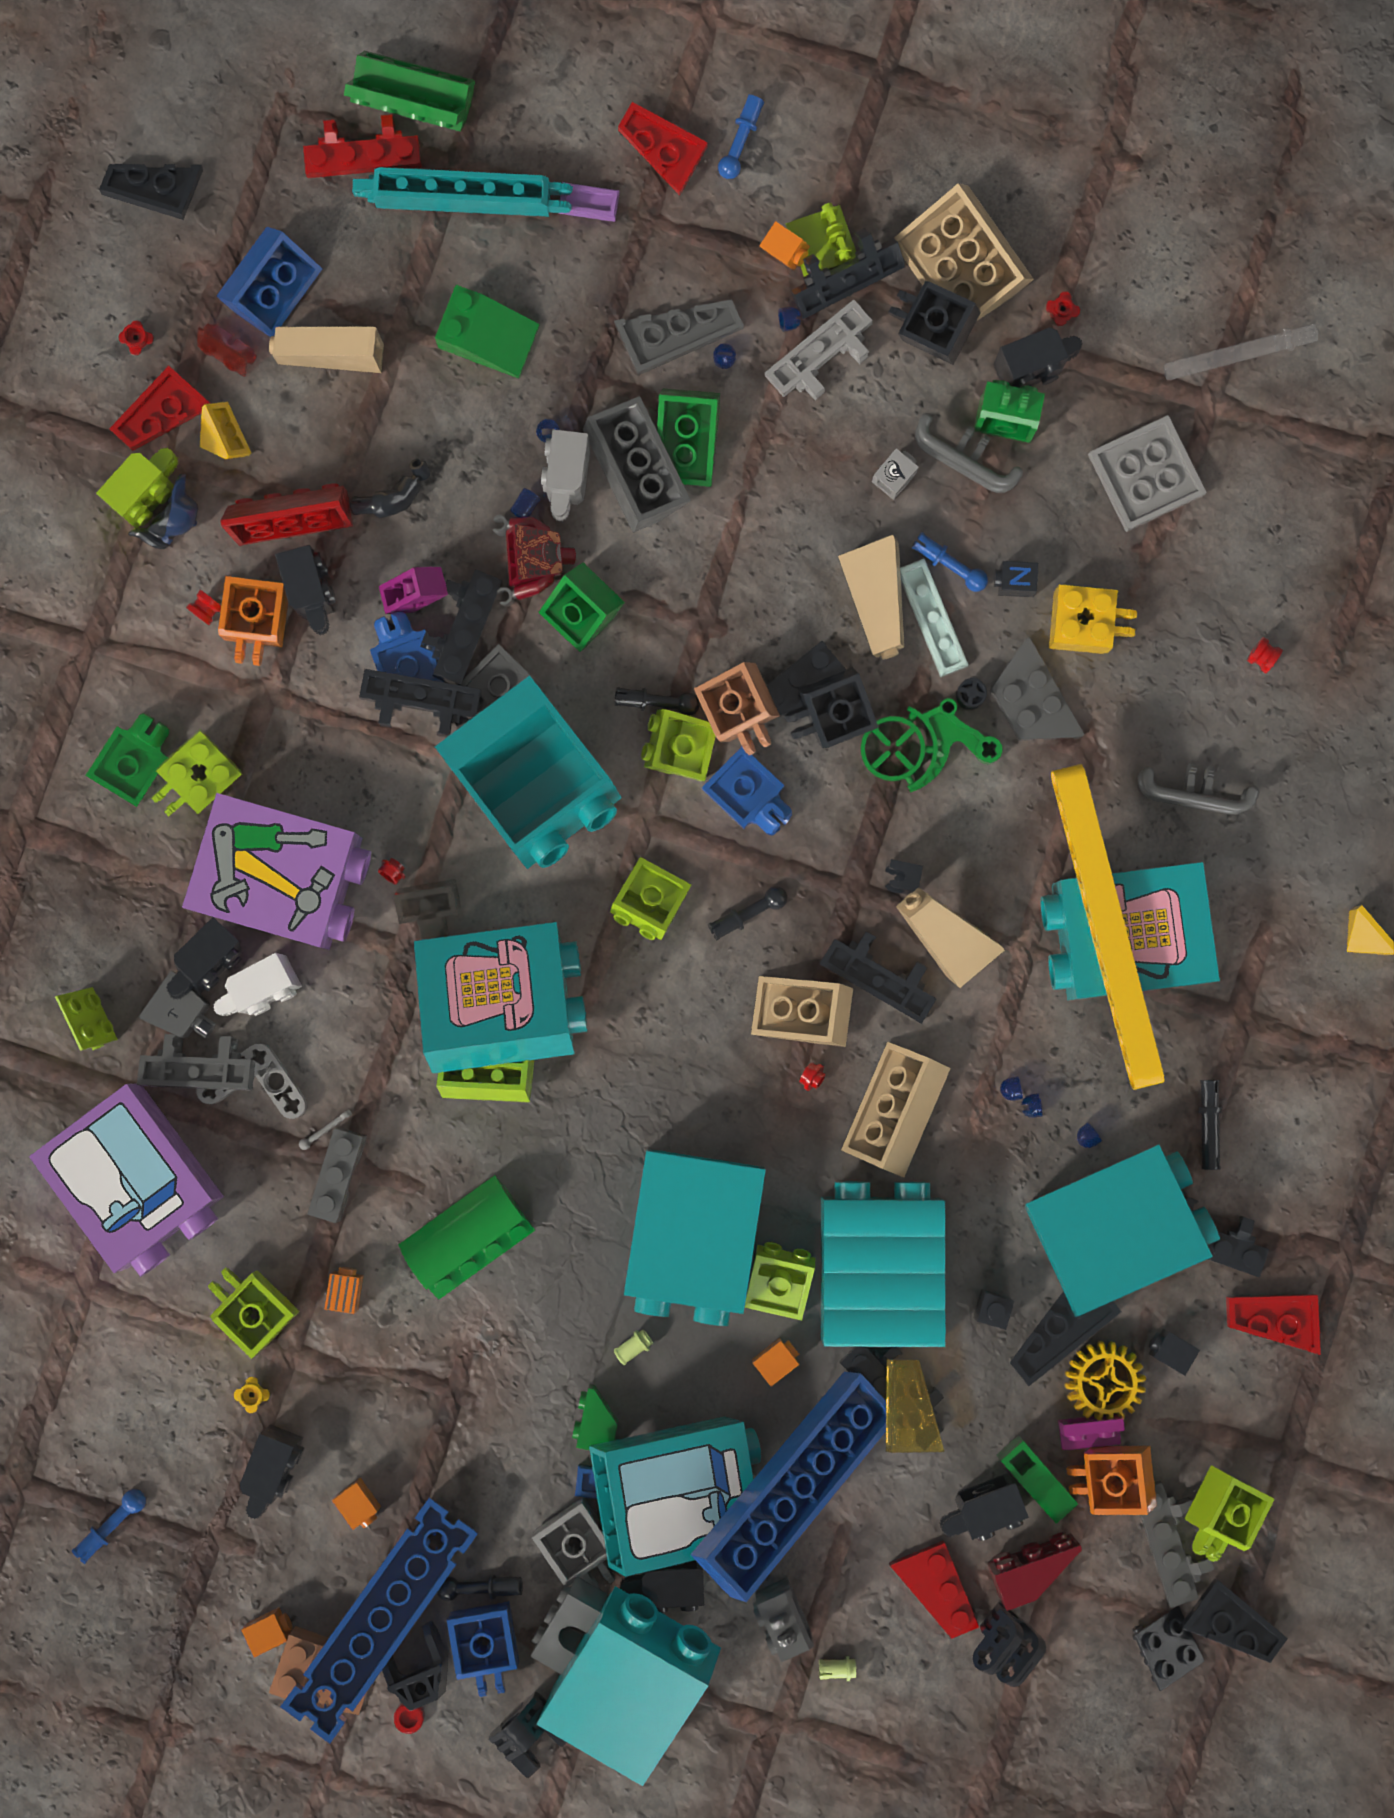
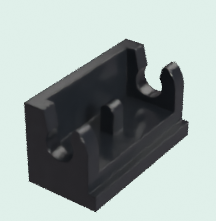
M891 859L886 864L885 872L896 876L894 880L889 881L890 884L885 885V888L890 892L904 895L913 893L919 888L923 866Z

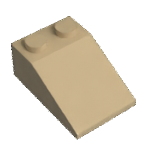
M759 976L751 1034L846 1047L853 988L840 983Z

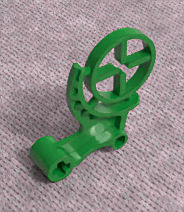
M950 698L944 699L939 707L924 714L908 706L907 711L910 712V715L907 719L889 716L877 720L878 726L886 722H900L910 727L896 741L895 745L897 747H900L913 733H916L919 738L921 752L915 766L900 751L895 752V756L909 770L903 775L886 776L876 771L890 756V751L882 754L872 765L869 764L865 753V745L871 732L886 747L891 745V742L878 728L864 733L861 741V756L866 768L874 776L882 780L900 781L906 779L910 793L926 786L940 773L948 759L950 747L954 742H962L976 756L978 761L987 765L995 763L1002 755L1003 749L1002 744L995 737H987L960 721L955 716L957 704ZM950 704L953 707V711L946 713L943 711V706ZM916 717L927 727L933 746H925L922 733L913 723ZM985 743L987 746L993 744L996 747L993 751L996 756L993 758L990 755L987 758L982 755L984 751L982 745ZM925 753H933L927 771L915 782L912 775L921 766Z

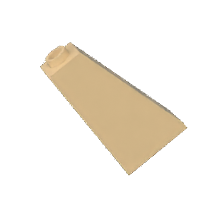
M276 327L275 337H270L269 352L273 354L277 364L381 373L384 344L376 327Z
M891 535L838 556L871 651L875 657L881 656L882 660L898 655V650L904 648L899 543L897 538Z
M917 888L913 893L908 894L896 906L943 973L959 988L1005 951L987 933L921 888Z

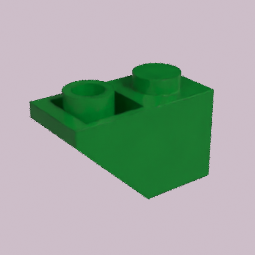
M589 1384L587 1392L581 1391L578 1409L583 1410L581 1421H575L572 1438L578 1439L576 1448L590 1451L589 1446L615 1440L618 1419L597 1387Z

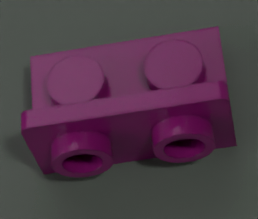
M1116 1413L1113 1414L1114 1419H1107L1106 1415H1103L1102 1420L1095 1419V1416L1059 1419L1061 1448L1063 1450L1118 1445L1121 1443L1120 1431H1125L1124 1420Z

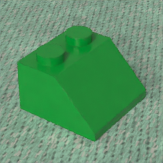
M583 562L563 576L538 613L581 652L613 620L625 602Z

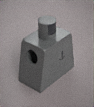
M170 971L139 1015V1018L181 1038H188L193 1030L204 1038L209 1037L216 1027V1023L204 1016L211 1005L210 1002L194 988L187 995H184L181 1000L171 998L166 987L169 981L172 980L171 978L178 972Z

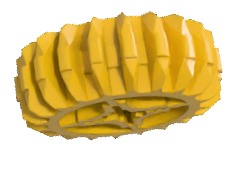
M1103 1341L1097 1342L1096 1351L1091 1344H1087V1355L1078 1350L1076 1354L1081 1360L1078 1363L1073 1359L1069 1361V1364L1075 1367V1370L1065 1371V1375L1073 1378V1381H1068L1064 1384L1066 1389H1075L1067 1395L1070 1401L1078 1399L1074 1408L1079 1411L1085 1407L1083 1416L1089 1418L1094 1413L1097 1420H1102L1104 1414L1107 1419H1114V1413L1124 1419L1125 1416L1122 1411L1124 1409L1131 1414L1134 1413V1408L1130 1406L1131 1402L1134 1401L1137 1404L1142 1402L1140 1398L1135 1396L1136 1393L1146 1392L1144 1387L1138 1385V1382L1146 1380V1376L1136 1374L1143 1369V1365L1141 1363L1132 1364L1137 1356L1134 1353L1125 1356L1127 1347L1123 1345L1116 1351V1343L1113 1341L1109 1342L1107 1350ZM1105 1358V1361L1101 1362V1366L1096 1372L1085 1373L1086 1369L1093 1362ZM1114 1359L1119 1360L1125 1367L1128 1382L1116 1378V1367L1113 1366ZM1104 1375H1107L1116 1384L1111 1383L1109 1386L1106 1385L1107 1388H1103L1095 1380H1100L1101 1377L1104 1378ZM1082 1382L1095 1386L1096 1404L1086 1398ZM1125 1391L1119 1400L1106 1405V1402H1109L1110 1396L1114 1392Z

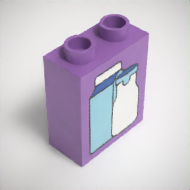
M137 1083L125 1084L29 1156L113 1273L133 1266L140 1277L145 1275L170 1256L162 1244L179 1230L183 1232L188 1240H191L218 1220L210 1207L224 1196L145 1088L137 1085Z

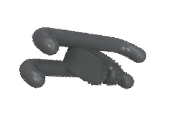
M930 413L922 414L915 431V439L918 446L924 452L995 493H1005L1012 490L1019 482L1023 470L1018 466L1014 467L1008 475L1001 476L977 462L991 438L986 435L984 438H981L976 450L968 457L963 454V450L973 437L974 428L969 426L957 447L953 448L930 433L929 427L932 422V416Z
M1189 763L1187 766L1183 791L1158 786L1154 781V770L1151 767L1144 768L1138 774V787L1141 793L1146 798L1157 802L1233 815L1251 809L1259 796V789L1256 786L1244 789L1241 799L1238 801L1211 796L1215 772L1214 767L1207 766L1204 771L1200 794L1194 793L1195 776L1197 773V765L1194 763Z

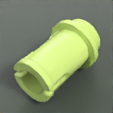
M642 1329L639 1332L636 1330L630 1339L614 1349V1353L623 1365H626L627 1362L642 1351L648 1352L650 1350L649 1346L653 1342L645 1330Z
M846 1656L843 1660L819 1659L820 1680L846 1678L847 1681H850V1678H856L855 1659H849V1656Z

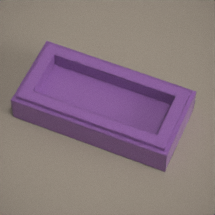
M567 183L573 186L572 193L565 196L560 195V201L569 202L572 204V208L569 213L559 214L616 221L620 196L619 190Z

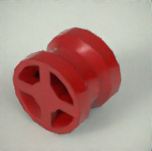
M199 590L196 594L197 599L194 603H189L186 609L210 626L215 613L221 612V605L205 592Z
M1262 637L1246 661L1251 664L1256 663L1260 666L1261 671L1266 674L1279 659L1283 649L1279 646L1273 647L1269 644L1267 638Z

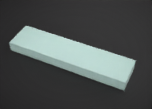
M925 558L901 567V583L940 677L968 667L969 664Z

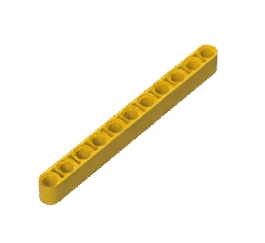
M1077 764L1051 771L1052 784L1131 1087L1133 1090L1164 1083V1073L1085 769L1082 764Z

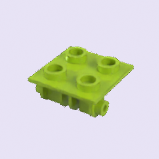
M832 203L824 204L821 207L822 211L785 223L788 230L810 245L808 256L814 254L820 260L818 266L821 270L826 267L828 269L835 268L856 257V249L840 205L833 207ZM803 263L800 267L803 276H806L808 273Z
M93 987L55 997L80 1051L92 1048L94 1051L103 1047V1044L118 1040L114 1033L113 1025L108 1020L101 1005V1000Z

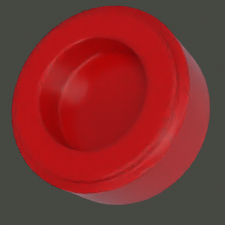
M401 1703L394 1713L396 1728L405 1734L417 1732L424 1722L425 1713L423 1708L419 1707L409 1711Z

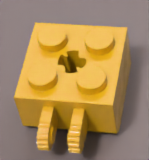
M1059 584L1053 595L1049 649L1099 654L1108 653L1113 648L1114 636H1135L1136 629L1115 626V618L1132 620L1137 618V611L1116 608L1118 590ZM1081 614L1085 615L1089 620L1086 625L1080 623L1082 619L1078 621L1077 617Z

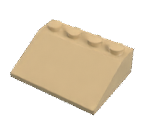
M958 183L894 237L899 244L902 257L922 286L925 281H930L975 302L981 312L977 321L1012 298L1034 280L968 185Z

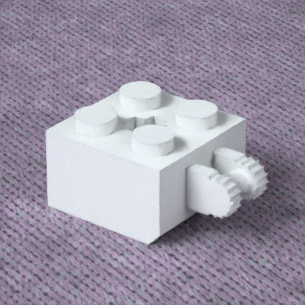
M274 953L228 977L225 984L228 994L215 1001L213 1008L216 1014L228 1016L236 1012L257 1016L271 1009L270 1003L279 1000L284 1002L296 996V989L302 987L287 956Z

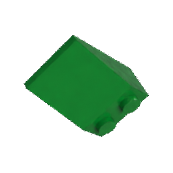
M455 285L437 330L435 340L438 349L519 379L540 324L483 294Z
M663 388L659 394L657 432L684 485L712 487L721 393Z

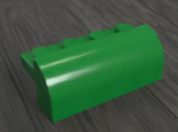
M364 50L356 57L354 78L345 84L344 96L351 97L350 102L461 132L470 110L475 80Z
M494 1175L399 1243L398 1246L405 1261L419 1282L439 1300L533 1233L535 1229L517 1207L510 1192Z

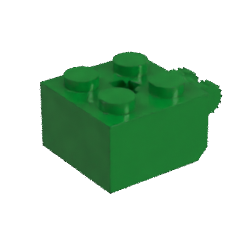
M1003 380L987 381L980 397L974 432L1030 443L1038 429L1045 393L1038 392L1039 390L1032 386L1017 388L1010 386L1008 382Z

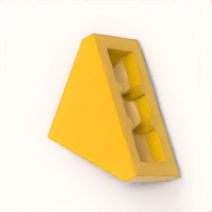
M229 403L205 404L202 407L200 448L224 459L249 456L251 451Z
M1363 905L1353 907L1349 911L1347 952L1394 955V941Z

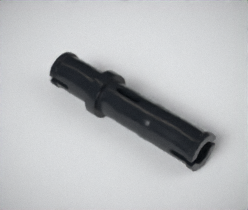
M1200 1080L1201 1106L1198 1107V1113H1201L1202 1127L1201 1169L1220 1170L1219 1113H1222V1107L1219 1106L1220 1080Z

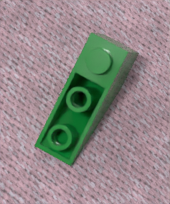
M1019 1435L996 1454L1000 1461L1056 1524L1078 1505Z

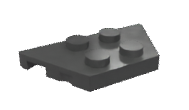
M1031 638L1025 639L991 688L994 698L1019 741L1034 739L1053 740L1057 738L1079 739L1083 737L1084 733Z

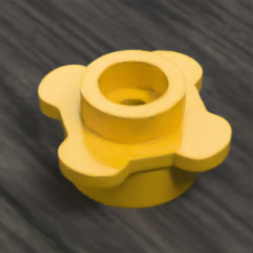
M256 1377L247 1378L246 1384L234 1392V1399L239 1401L248 1413L256 1412L258 1405L262 1401H267L270 1397L269 1390L263 1389L258 1384ZM250 1392H253V1393H254V1397H253V1398H251V1397L249 1396V1393H250Z

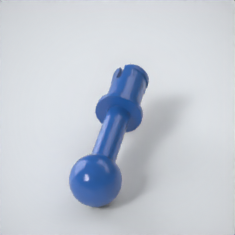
M748 95L740 117L735 120L739 128L729 154L724 156L718 163V172L725 179H733L740 173L739 157L750 130H757L755 125L765 103L757 96Z
M923 532L919 534L917 539L923 542L924 545L915 541L911 548L931 560L933 566L940 562L965 579L967 588L973 592H980L986 588L988 576L983 570H971L947 554L946 545L942 547Z
M138 1489L127 1491L122 1497V1505L98 1529L92 1526L90 1528L91 1532L71 1550L77 1558L80 1557V1561L83 1564H86L103 1545L107 1546L109 1544L106 1537L130 1513H138L145 1507L146 1497L144 1493Z

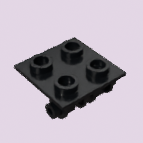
M1176 1606L1145 1628L1141 1624L1132 1629L1134 1632L1132 1635L1133 1640L1137 1641L1141 1650L1140 1655L1144 1657V1663L1148 1665L1152 1674L1151 1679L1156 1683L1159 1691L1164 1690L1204 1662L1192 1633L1179 1627L1185 1619L1179 1606Z

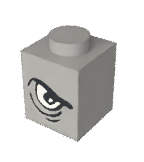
M896 448L876 471L872 483L895 500L916 475L919 468L916 465L917 461L908 452L903 451L901 453Z

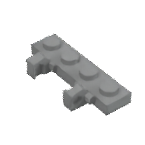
M852 300L765 372V377L783 397L795 388L800 393L805 389L816 401L824 394L825 389L815 377L819 375L817 370L838 352L844 354L847 351L859 364L869 357L868 349L861 343L865 340L861 333L872 325L873 320L855 300Z

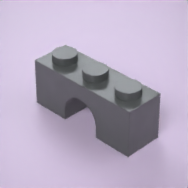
M341 1127L334 1128L307 1215L333 1223H338L342 1220L350 1194L348 1192L355 1167L360 1162L367 1135Z
M576 1576L571 1586L565 1584L556 1600L560 1603L559 1606H551L544 1619V1622L547 1623L546 1627L539 1626L531 1641L536 1644L531 1657L562 1674L574 1656L583 1636L574 1631L570 1626L588 1633L600 1614L608 1594Z

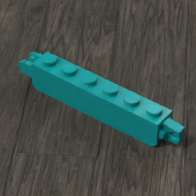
M384 167L374 169V174L369 175V179H353L352 188L355 197L367 198L368 202L375 203L376 208L549 217V213H569L572 204L566 201L550 200V195H570L573 190V186L570 184L549 182V178L543 175Z

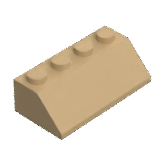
M887 1042L841 1150L904 1178L951 1068L928 1057Z

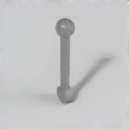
M348 1109L308 1139H301L299 1147L302 1150L309 1149L312 1142L351 1116V1111Z

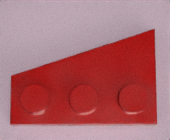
M634 102L630 104L618 126V131L680 196L704 155L708 142Z
M168 366L109 429L134 451L202 414V407L205 404L211 403Z
M1318 1295L1226 1297L1227 1327L1321 1355Z
M944 1540L889 1563L890 1567L951 1639L979 1628Z

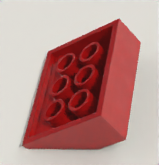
M337 483L323 485L322 489L310 491L308 488L297 489L293 491V494L282 496L280 493L268 494L264 496V499L253 501L251 498L239 499L235 501L236 504L227 506L220 520L222 528L238 546L353 527L348 492L344 486H339Z

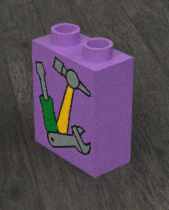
M216 793L182 908L330 950L333 939L345 942L348 937L355 909L343 905L350 882L359 885L363 884L370 865L371 851L360 848L363 838L355 832Z

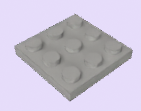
M1169 415L1092 450L1088 454L1126 532L1190 503L1207 493Z

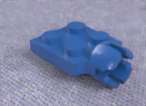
M403 611L390 614L396 628L395 630H392L389 620L385 616L374 622L379 645L370 649L377 671L445 683L443 680L432 676L437 665V660L432 658L434 652L420 647L426 632L425 629L414 631L408 616Z
M743 746L702 787V790L743 829L753 823L757 824L766 834L772 836L781 830L780 824L772 815H775L784 825L792 816L791 808L779 796L785 785L752 754L748 755L744 751Z

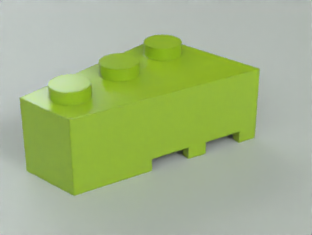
M534 1060L438 1073L436 1087L442 1098L530 1102Z

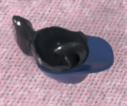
M180 474L177 477L172 496L169 497L165 510L152 520L148 528L132 529L128 533L129 536L137 537L154 548L166 549L173 542L175 536L185 534L193 526L197 525L198 504L185 493L186 474Z

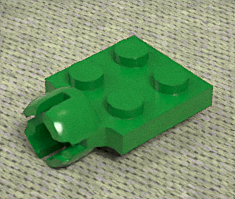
M144 713L137 717L128 730H124L119 726L115 728L85 775L138 807L157 777L156 769L168 758L161 752V746L169 735L168 727L158 722L151 735H148L146 732L153 723L154 718Z

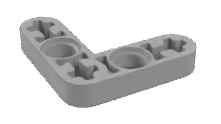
M254 1044L241 1053V1059L245 1057V1059L251 1060L256 1057V1050L259 1052L266 1051L265 1063H255L254 1078L258 1079L284 1117L289 1119L301 1117L307 1110L306 1098L274 1051L265 1044ZM275 1072L280 1073L284 1077V1085L278 1090L272 1089L269 1085V1077ZM289 1087L293 1090V1092L287 1093L292 1100L300 1101V1104L297 1106L299 1110L297 1113L295 1111H287L286 1107L289 1105V1102L285 1097H281L280 1100L277 1097L278 1094L286 1092ZM196 1088V1094L203 1103L216 1104L236 1090L217 1089L215 1091L216 1097L214 1098L213 1096H205L204 1093L207 1089Z

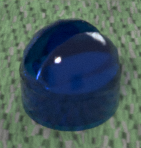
M785 307L779 309L778 319L782 332L792 331L801 324V320L796 319V317L800 316V312L796 308Z
M726 343L718 345L713 352L715 365L721 369L732 367L736 361L735 349ZM718 352H728L732 353V356L717 354Z
M545 419L537 425L536 434L542 442L546 443V438L551 439L552 434L542 435V429L560 430V427L555 421Z
M1018 1076L1010 1077L1002 1082L1000 1091L1005 1099L1010 1101L1023 1099Z
M1036 1093L1025 1096L1021 1101V1105L1028 1104L1029 1109L1023 1110L1022 1113L1029 1118L1043 1117L1040 1094Z
M1089 1122L1084 1124L1077 1133L1079 1144L1085 1148L1095 1147L1103 1141Z

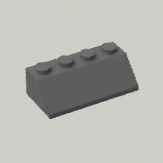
M640 396L587 418L583 431L588 434L592 450L633 533L660 522L691 501Z

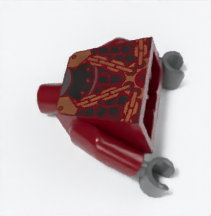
M502 515L494 517L493 520L496 523H504L502 528H495L493 531L498 536H506L510 586H515L514 590L502 587L497 591L498 594L509 593V599L506 602H501V605L510 606L515 602L516 598L521 600L540 594L553 585L555 578L562 574V565L575 564V548L561 547L560 534L551 531L549 526L535 517H512L510 521H507Z

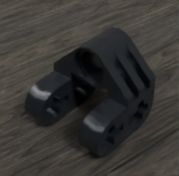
M998 1601L980 1625L981 1632L985 1637L975 1649L972 1659L974 1666L978 1670L988 1675L996 1674L997 1678L1010 1687H1017L1025 1681L1044 1656L1046 1643L1028 1623L1013 1611H1006L1004 1605ZM1029 1642L1031 1643V1647L1033 1648V1650L1030 1653L1028 1652L1029 1650L1026 1647ZM987 1654H990L989 1657L991 1659V1662L989 1664H987V1660L985 1659ZM1011 1666L1013 1667L1012 1670L1014 1671L1012 1677L1010 1676V1672L1008 1671V1669Z
M536 1691L523 1702V1706L506 1723L502 1722L489 1736L491 1743H494L499 1752L505 1755L508 1762L511 1761L526 1778H530L541 1768L538 1759L529 1748L544 1731L559 1746L563 1747L567 1743L537 1725L546 1699Z

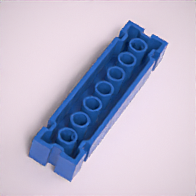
M430 1497L415 1517L420 1522L419 1526L415 1531H412L410 1528L406 1529L303 1674L309 1679L306 1685L302 1686L300 1683H297L280 1706L298 1721H301L304 1715L311 1719L314 1724L310 1730L329 1744L347 1720V1718L341 1715L347 1707L352 1712L456 1566V1562L451 1559L455 1552L458 1550L464 1554L478 1534V1532L460 1519L455 1524L448 1521L445 1516L449 1511ZM432 1532L434 1536L436 1532L443 1535L441 1541L444 1545L439 1549L438 1546L435 1549L429 1547L431 1541L427 1537ZM321 1689L323 1692L326 1689L331 1691L330 1698L333 1702L330 1704L328 1701L325 1704L320 1703L319 1699L321 1696L318 1691Z

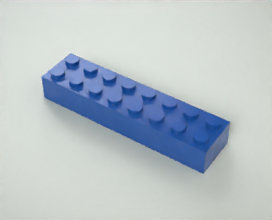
M843 1372L691 1553V1556L731 1598L747 1602L899 1415L861 1373Z

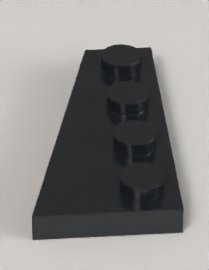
M1063 1291L1010 1361V1364L1029 1387L1122 1311L1112 1301L1075 1317Z

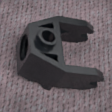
M433 1621L422 1626L425 1640L432 1655V1662L429 1666L404 1675L398 1671L392 1655L382 1669L388 1691L395 1694L409 1711L438 1700L446 1692L449 1657Z

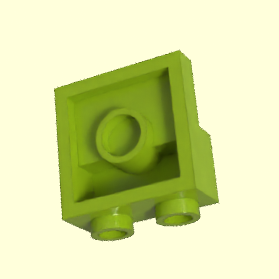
M667 709L657 710L656 715L652 714L648 722V731L652 732L650 742L644 744L641 752V759L645 760L644 767L701 782L705 781L716 737L710 723Z
M640 857L613 902L610 913L614 914L613 918L619 924L624 926L632 924L638 927L643 937L649 940H654L655 938L662 940L692 885Z
M766 1242L764 1246L758 1245L747 1290L745 1308L802 1321L815 1270L816 1258L811 1257V1253L804 1249H795L793 1252L784 1251L779 1244L773 1242Z

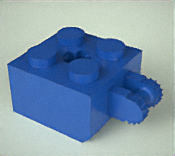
M510 1601L450 1612L447 1625L457 1680L476 1677L478 1694L480 1697L487 1696L488 1691L485 1675L494 1673L495 1687L498 1694L505 1693L503 1671L517 1669L520 1662ZM480 1636L489 1639L487 1646L481 1645L482 1641L478 1643L477 1640Z

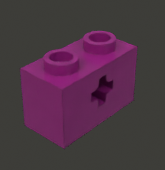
M413 567L379 586L385 614L401 611L413 613L448 595L441 567Z

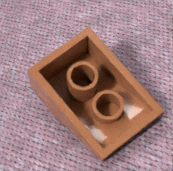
M295 1626L288 1636L269 1693L286 1699L297 1683L305 1686L309 1679L303 1674L329 1638ZM322 1689L318 1691L321 1696L319 1699L320 1703L325 1704L328 1701L330 1704L333 1702L330 1698L331 1691L327 1689L325 1692ZM366 1694L353 1712L347 1707L343 1712L359 1715Z

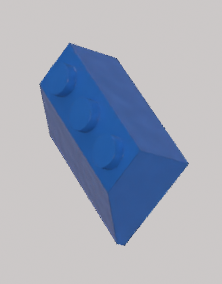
M266 227L216 297L238 316L271 337L275 335V328L281 327L322 268L285 233Z

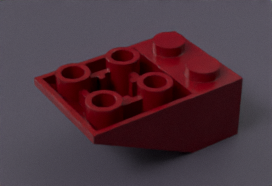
M1056 1533L1049 1537L1050 1541L1039 1545L1038 1542L1025 1544L1021 1547L1022 1551L1010 1554V1552L999 1553L993 1556V1561L987 1563L998 1596L1006 1611L1036 1601L1082 1551L1081 1545L1071 1533Z

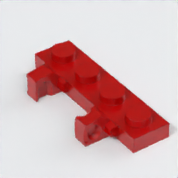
M392 114L381 115L383 134H377L376 139L345 142V138H338L336 121L324 120L325 137L318 138V145L303 146L307 178L370 173L379 167L422 168L418 135L403 137L402 130L395 131V122Z

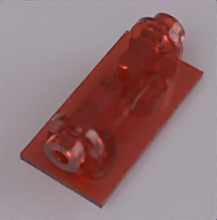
M208 323L204 329L199 327L197 346L202 352L222 362L230 371L237 372L245 377L247 363L252 365L257 358L254 349L238 339L230 346L228 343L232 340V335L216 324L211 325Z

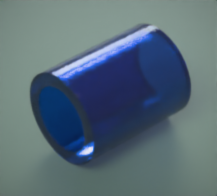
M523 488L511 507L510 512L517 517H530L541 499L532 491Z

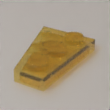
M887 1360L886 1452H945L919 1360Z

